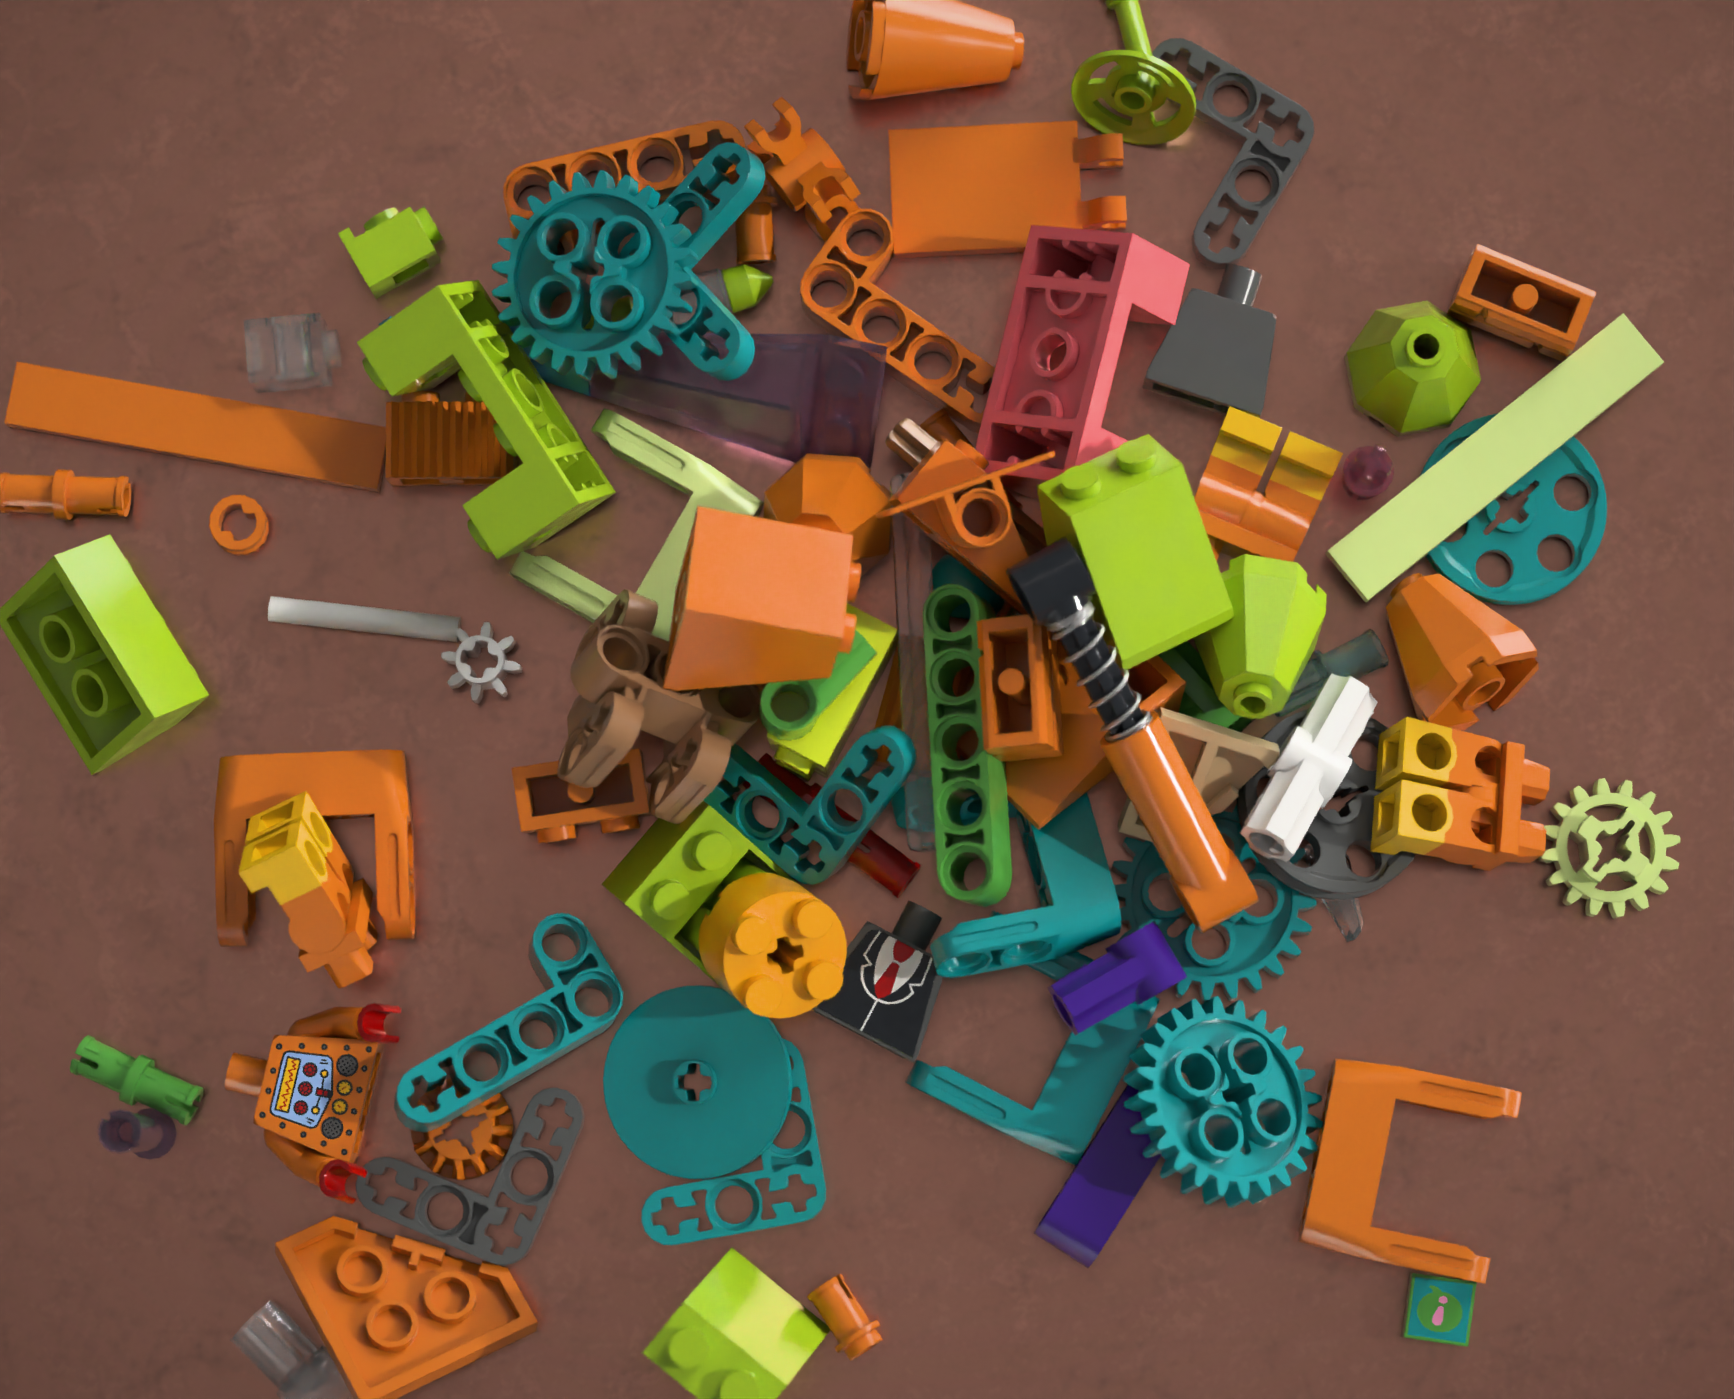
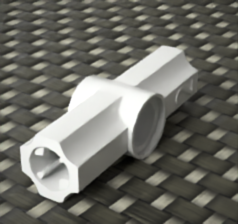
M1332 673L1324 681L1300 726L1294 727L1279 749L1280 754L1277 761L1267 771V776L1271 778L1244 822L1245 825L1240 834L1245 837L1251 849L1268 859L1276 858L1286 862L1295 854L1319 808L1322 809L1326 806L1351 766L1352 759L1348 756L1362 735L1378 703L1371 695L1368 686L1351 676L1342 677Z

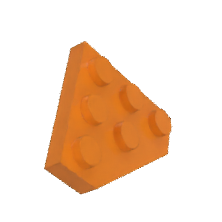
M336 1216L327 1218L275 1243V1254L353 1399H397L537 1331L538 1321L509 1269L486 1261H482L481 1265L446 1255L443 1248L396 1234L394 1239L359 1229L358 1223Z

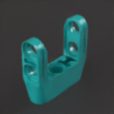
M932 778L918 780L900 787L891 800L897 826L903 829H911L921 834L935 832ZM1087 792L1039 830L1008 801L1009 818L1016 817L1041 908L957 924L950 932L939 936L930 945L938 975L947 978L963 977L1053 960L1119 935L1121 932V913L1117 893ZM978 794L969 796L961 806L960 817L964 826L974 823L982 812V801Z
M992 910L989 917L1003 914ZM1075 951L1057 959L1027 964L1026 966L1058 981L1061 977L1094 960ZM1154 996L1138 1006L1136 1002H1133L1077 1035H1074L1071 1030L1032 1110L946 1066L932 1067L917 1059L905 1083L1022 1143L1076 1166L1131 1060L1129 1057L1130 1052L1137 1048L1141 1040L1140 1035L1146 1030L1160 999Z

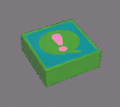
M1410 1273L1402 1337L1468 1347L1477 1282Z

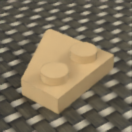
M1162 707L1159 709L1158 715L1211 816L1224 811L1239 797L1238 790L1264 766L1269 769L1279 757L1280 750L1277 743ZM1127 796L1118 820L1119 832L1153 842L1131 800Z

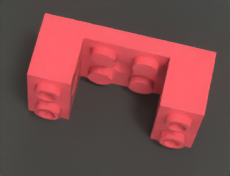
M1031 225L975 449L989 462V465L984 470L987 474L1054 451L1055 456L999 476L1003 486L1029 498L1039 499L1037 485L1062 474L1071 467L1082 465L1112 451L1128 441L1101 428L1127 321L1175 325L1190 267L1189 263L1134 233ZM1066 342L1067 350L1063 362L1056 369L1050 370V357L1054 349Z

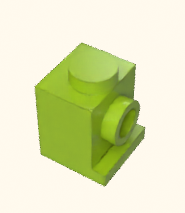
M425 206L413 212L411 207L401 212H398L396 208L384 210L369 219L363 226L366 232L356 238L349 227L338 233L376 299L441 263L433 245L443 240V237Z

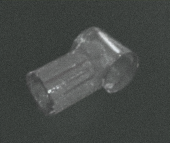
M270 1300L257 1311L231 1339L278 1388L276 1394L280 1399L352 1398L327 1348L324 1345L319 1347L273 1300Z

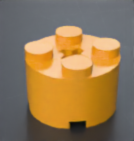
M756 873L741 877L727 885L719 893V901L712 909L710 915L705 914L700 925L699 952L708 974L738 1002L759 1016L789 1018L810 1011L822 1001L834 997L840 991L843 984L842 972L847 954L846 937L840 920L827 904L798 883L774 873Z

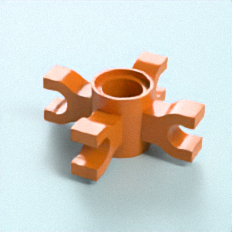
M780 97L772 104L780 115V120L774 124L776 128L773 131L766 132L754 119L744 126L750 137L754 140L747 148L751 153L760 158L765 168L767 180L793 211L797 212L805 205L806 221L812 230L825 242L833 233L826 224V221L832 217L830 211L840 207L847 215L859 209L854 199L861 193L846 173L844 166L834 151L813 128L810 127L801 134L800 117L793 106L783 97Z

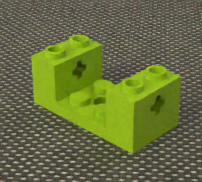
M471 280L437 285L360 339L357 344L366 356L362 362L369 378L381 390H388L391 396L432 389L458 371L459 379L468 394L479 403L483 401L497 422L493 425V430L498 441L510 455L514 457L519 456L523 464L462 505L470 517L467 526L473 539L484 551L492 552L498 560L537 547L616 492L524 349L511 339L513 332L508 325L500 321L498 317L500 312L480 281Z

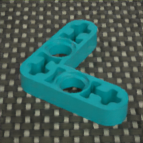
M731 142L719 144L710 150L663 202L670 203L679 212L671 225L679 224L683 213L695 206L701 208L703 217L698 230L679 246L690 248L698 255V261L682 268V270L699 281V286L689 290H681L680 297L688 293L695 294L697 299L696 311L691 319L682 324H676L672 315L670 320L678 327L681 333L678 337L665 334L697 368L718 380L724 381L737 379L748 370L755 354L754 340L749 331L694 274L692 268L755 200L763 188L766 177L765 168L760 158L739 144ZM734 164L736 172L740 177L732 185L729 183L730 179L726 171ZM708 189L712 191L711 195L720 200L717 205L703 197ZM635 233L618 255L619 259L628 258L636 252L640 244V233ZM709 330L726 340L725 346L729 353L722 360L718 358V349L709 340L702 337Z
M886 725L874 728L862 735L853 744L809 805L740 746L734 744L731 747L729 761L723 774L725 779L720 781L703 801L709 804L792 878L803 884L814 885L825 881L844 866L911 774L916 763V750L909 736L899 728ZM885 745L891 750L888 757L890 766L874 775L872 780L862 776V774L871 769L878 759L879 754L876 749ZM748 781L751 787L741 793L735 801L733 795L741 790L738 785ZM839 789H848L859 797L862 803V815L859 821H848L837 812L835 795ZM756 796H766L777 805L779 822L775 828L765 827L755 819L752 803ZM797 823L799 828L791 833L794 838L786 843L782 841L781 836L786 834ZM814 840L822 846L818 855L821 861L815 865L806 858L810 852L808 844Z
M783 1039L789 1058L792 1057L794 1062L792 1090L797 1087L800 1089L801 1101H790L788 1111L797 1113L804 1122L805 1135L802 1141L790 1149H782L771 1143L761 1154L763 1170L665 1187L655 1191L646 1199L642 1208L641 1219L645 1232L654 1241L663 1245H678L800 1223L814 1218L822 1210L826 1201V1183L804 1061L800 1051L792 1042ZM794 1174H800L804 1184L815 1185L816 1197L806 1200V1211L795 1212L791 1202L777 1203L771 1205L776 1213V1218L762 1219L763 1198L755 1183L756 1180L769 1178V1192L789 1187V1176ZM729 1186H740L746 1189L753 1200V1210L750 1216L738 1224H730L723 1221L716 1210L718 1194ZM704 1189L707 1191L705 1211L713 1226L711 1230L699 1231L700 1218L680 1222L679 1233L676 1235H668L665 1225L655 1226L653 1213L663 1209L662 1199L673 1197L676 1207H689L698 1205L692 1195L694 1191Z

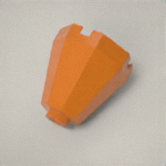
M806 453L784 475L769 485L764 493V519L853 535L851 562L861 564L860 577L883 559L891 549L893 514L877 519L876 513L893 507L888 502L892 494L883 483L880 486L870 474L871 470L859 457Z
M1415 573L1400 581L1390 593L1392 600L1385 607L1416 716L1419 720L1461 731L1480 721L1473 712L1474 709L1487 702L1491 709L1496 711L1507 704L1539 670L1538 662L1534 658L1538 657L1537 649L1523 630L1441 574L1423 576L1421 573Z

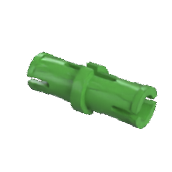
M90 1035L84 1037L76 1049L75 1054L82 1056L81 1059L74 1058L71 1061V1073L81 1075L118 1092L119 1100L132 1106L139 1102L178 1120L183 1125L190 1123L199 1108L193 1102H200L203 1098L204 1088L198 1085L194 1086L155 1068V1060L145 1055H139L137 1058L131 1057L95 1040Z

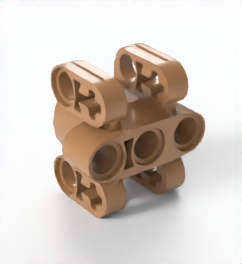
M623 590L584 634L570 669L571 681L580 695L574 700L567 717L568 739L560 756L558 776L560 779L582 788L597 787L629 752L640 730L655 735L663 740L664 758L660 765L646 778V782L651 783L650 812L655 817L679 825L720 782L729 761L731 747L760 718L762 694L755 684L679 691L663 689L669 642L652 634L658 614V605L654 600L629 590Z

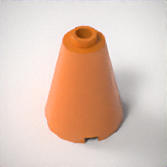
M853 0L846 55L847 69L859 70L860 86L848 85L849 93L853 99L873 100L1005 82L1011 70H1019L1024 54V36L1022 32H1015L1014 23L1011 18L958 0Z

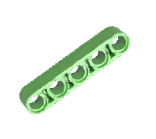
M946 584L936 588L929 594L924 603L922 615L937 874L940 885L948 895L975 906L987 907L997 904L1006 896L1012 881L1005 761H999L993 755L987 753L983 747L979 657L984 653L978 649L977 621L996 618L994 608L988 600L961 585ZM969 603L971 615L968 624L962 630L952 633L949 627V618L952 611L960 604ZM972 666L975 674L973 686L966 694L956 697L953 691V679L962 668ZM975 730L979 739L978 748L969 759L960 761L956 752L957 743L963 734ZM978 794L982 801V812L974 823L964 826L960 817L961 806L969 796ZM982 858L986 866L985 879L978 888L969 891L965 886L964 872L973 860Z

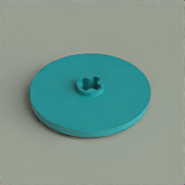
M703 985L683 986L663 991L649 998L632 1011L623 1021L610 1044L606 1056L603 1075L604 1097L609 1117L616 1132L628 1149L640 1160L654 1169L671 1176L687 1179H707L733 1173L757 1159L771 1145L780 1132L789 1110L792 1096V1069L785 1043L777 1028L768 1017L752 1013L722 988ZM696 1064H700L701 1075L711 1076L712 1081L711 1089L700 1091L699 1100H695L694 1089L684 1088L683 1082L685 1075L695 1073Z

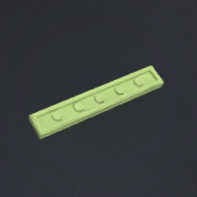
M1621 314L1326 552L1327 557L1365 603H1367L1658 369L1664 361L1625 314Z

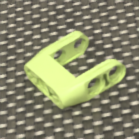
M604 408L592 427L591 432L608 443L614 455L691 497L636 592L639 595L656 601L658 614L652 634L669 642L676 583L697 507L759 517L764 502L710 464L622 415ZM522 551L509 571V574L518 581L592 623L595 622L617 596L548 556H533Z

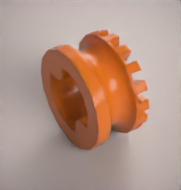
M231 495L223 498L214 506L210 514L209 528L216 543L228 553L246 556L251 552L257 551L265 543L266 537L269 534V522L263 508L255 499L246 495ZM237 509H242L248 519H256V527L253 533L248 538L236 541L231 531H222V523L225 516Z

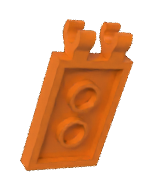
M1077 120L888 130L894 259L1021 253L1025 251L1031 225L1104 231L1126 229V196H1105L1081 201L1080 169H1113L1123 167V134H1100L1078 139Z

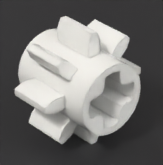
M484 622L480 635L471 637L464 630L458 628L456 634L461 644L457 651H447L441 654V658L444 661L456 665L458 670L457 673L450 677L447 682L448 685L455 689L461 687L466 682L472 686L471 698L474 703H480L483 698V691L495 688L500 695L506 697L508 695L507 688L502 682L507 673L518 674L522 673L523 669L520 664L508 661L506 653L511 651L516 645L512 636L505 637L497 643L492 639L493 628L489 622ZM488 647V653L494 660L498 661L496 668H486L483 672V678H476L475 671L466 664L468 657H479L481 648Z

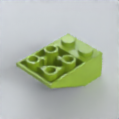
M702 801L679 825L658 818L601 885L717 983L708 974L701 960L699 930L705 914L710 915L712 909L719 901V893L733 881L756 873H774L794 882L796 881L709 804Z

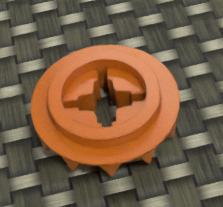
M451 1078L446 1079L443 1085L421 1096L416 1107L423 1105L429 1113L434 1112L437 1096L453 1086ZM455 1088L456 1097H463V1095L460 1094V1092ZM498 1093L461 1114L463 1117H472L474 1115L479 1117L483 1114L487 1116V1119L479 1122V1126L471 1131L474 1141L471 1144L476 1152L472 1155L468 1147L463 1146L459 1139H451L449 1141L444 1139L437 1142L436 1137L444 1134L443 1130L452 1125L451 1121L428 1132L411 1130L414 1151L431 1171L441 1176L456 1180H467L485 1175L503 1160L512 1142L513 1118L510 1108L503 1096Z

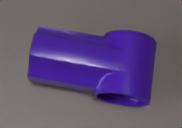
M1156 921L1149 923L1105 949L1107 954L1087 965L1084 964L1058 979V982L1047 987L1059 1015L1074 1035L1081 1033L1133 1002H1136L1138 1006L1187 978Z

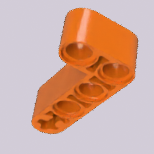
M713 120L523 164L515 168L507 176L503 186V198L512 237L517 239L520 233L509 219L512 214L527 220L534 214L533 211L524 210L517 205L519 194L530 185H541L549 190V182L554 180L569 192L572 191L574 173L579 172L584 176L591 171L605 170L614 178L615 188L625 174L629 175L638 182V193L649 185L661 195L658 204H662L687 177L681 150L689 149L693 168H695L710 151V146L713 144L731 142L737 143L746 149L743 136L733 124L723 120ZM654 156H662L669 159L674 164L672 174L661 182L645 180L640 175V169L647 159ZM734 164L726 171L730 179L729 183L732 185L740 177L736 172ZM571 230L561 237L557 246L565 252V255L575 248Z
M857 209L848 213L840 221L801 279L800 295L805 315L814 324L938 409L945 408L949 414L948 416L979 434L984 410L981 414L973 410L974 396L961 386L958 387L956 397L953 398L948 394L957 386L962 369H966L969 371L966 377V386L977 394L984 395L991 386L995 367L875 286V283L885 271L893 256L892 227L889 220L882 213L873 209ZM870 229L882 238L883 244L875 254L860 256L848 247L847 242L850 236L856 231ZM825 280H834L840 283L847 292L845 299L839 305L832 308L818 305L811 297L814 287ZM876 316H887L897 323L899 331L891 341L875 343L864 335L863 328L865 323ZM937 351L949 359L951 368L944 377L927 379L917 372L915 367L917 359L923 353Z

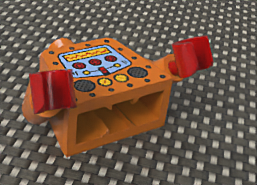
M372 1003L365 1007L335 1006L298 1019L291 1025L287 1035H274L268 1060L234 1052L226 1073L225 1090L258 1097L253 1124L264 1128L265 1145L295 1176L320 1187L326 1196L349 1204L355 1203L356 1198L347 1195L345 1192L347 1178L351 1174L365 1178L367 1176V1170L364 1167L353 1163H357L385 1044L398 1043L400 1037L387 1035L384 1031L386 1016L390 1013L401 1014V1008L396 1005Z

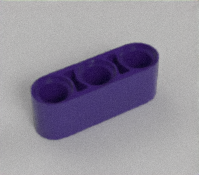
M1129 1084L1116 1101L1034 1234L1087 1268L1092 1265L1161 1157V1154L1145 1158L1142 1153L1152 1142L1149 1134L1139 1135L1131 1133L1130 1128L1143 1120L1141 1112L1124 1107L1125 1101L1139 1093L1138 1089Z

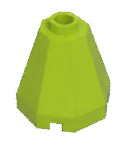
M1429 301L1375 310L1344 356L1354 408L1367 417L1371 416L1382 423L1385 429L1397 437L1449 428L1481 382L1471 329Z
M1243 554L1230 560L1229 570L1221 573L1233 607L1234 617L1193 639L1217 697L1233 715L1262 719L1283 710L1309 661L1325 618L1327 594L1317 584L1315 591L1307 583V572L1297 562Z

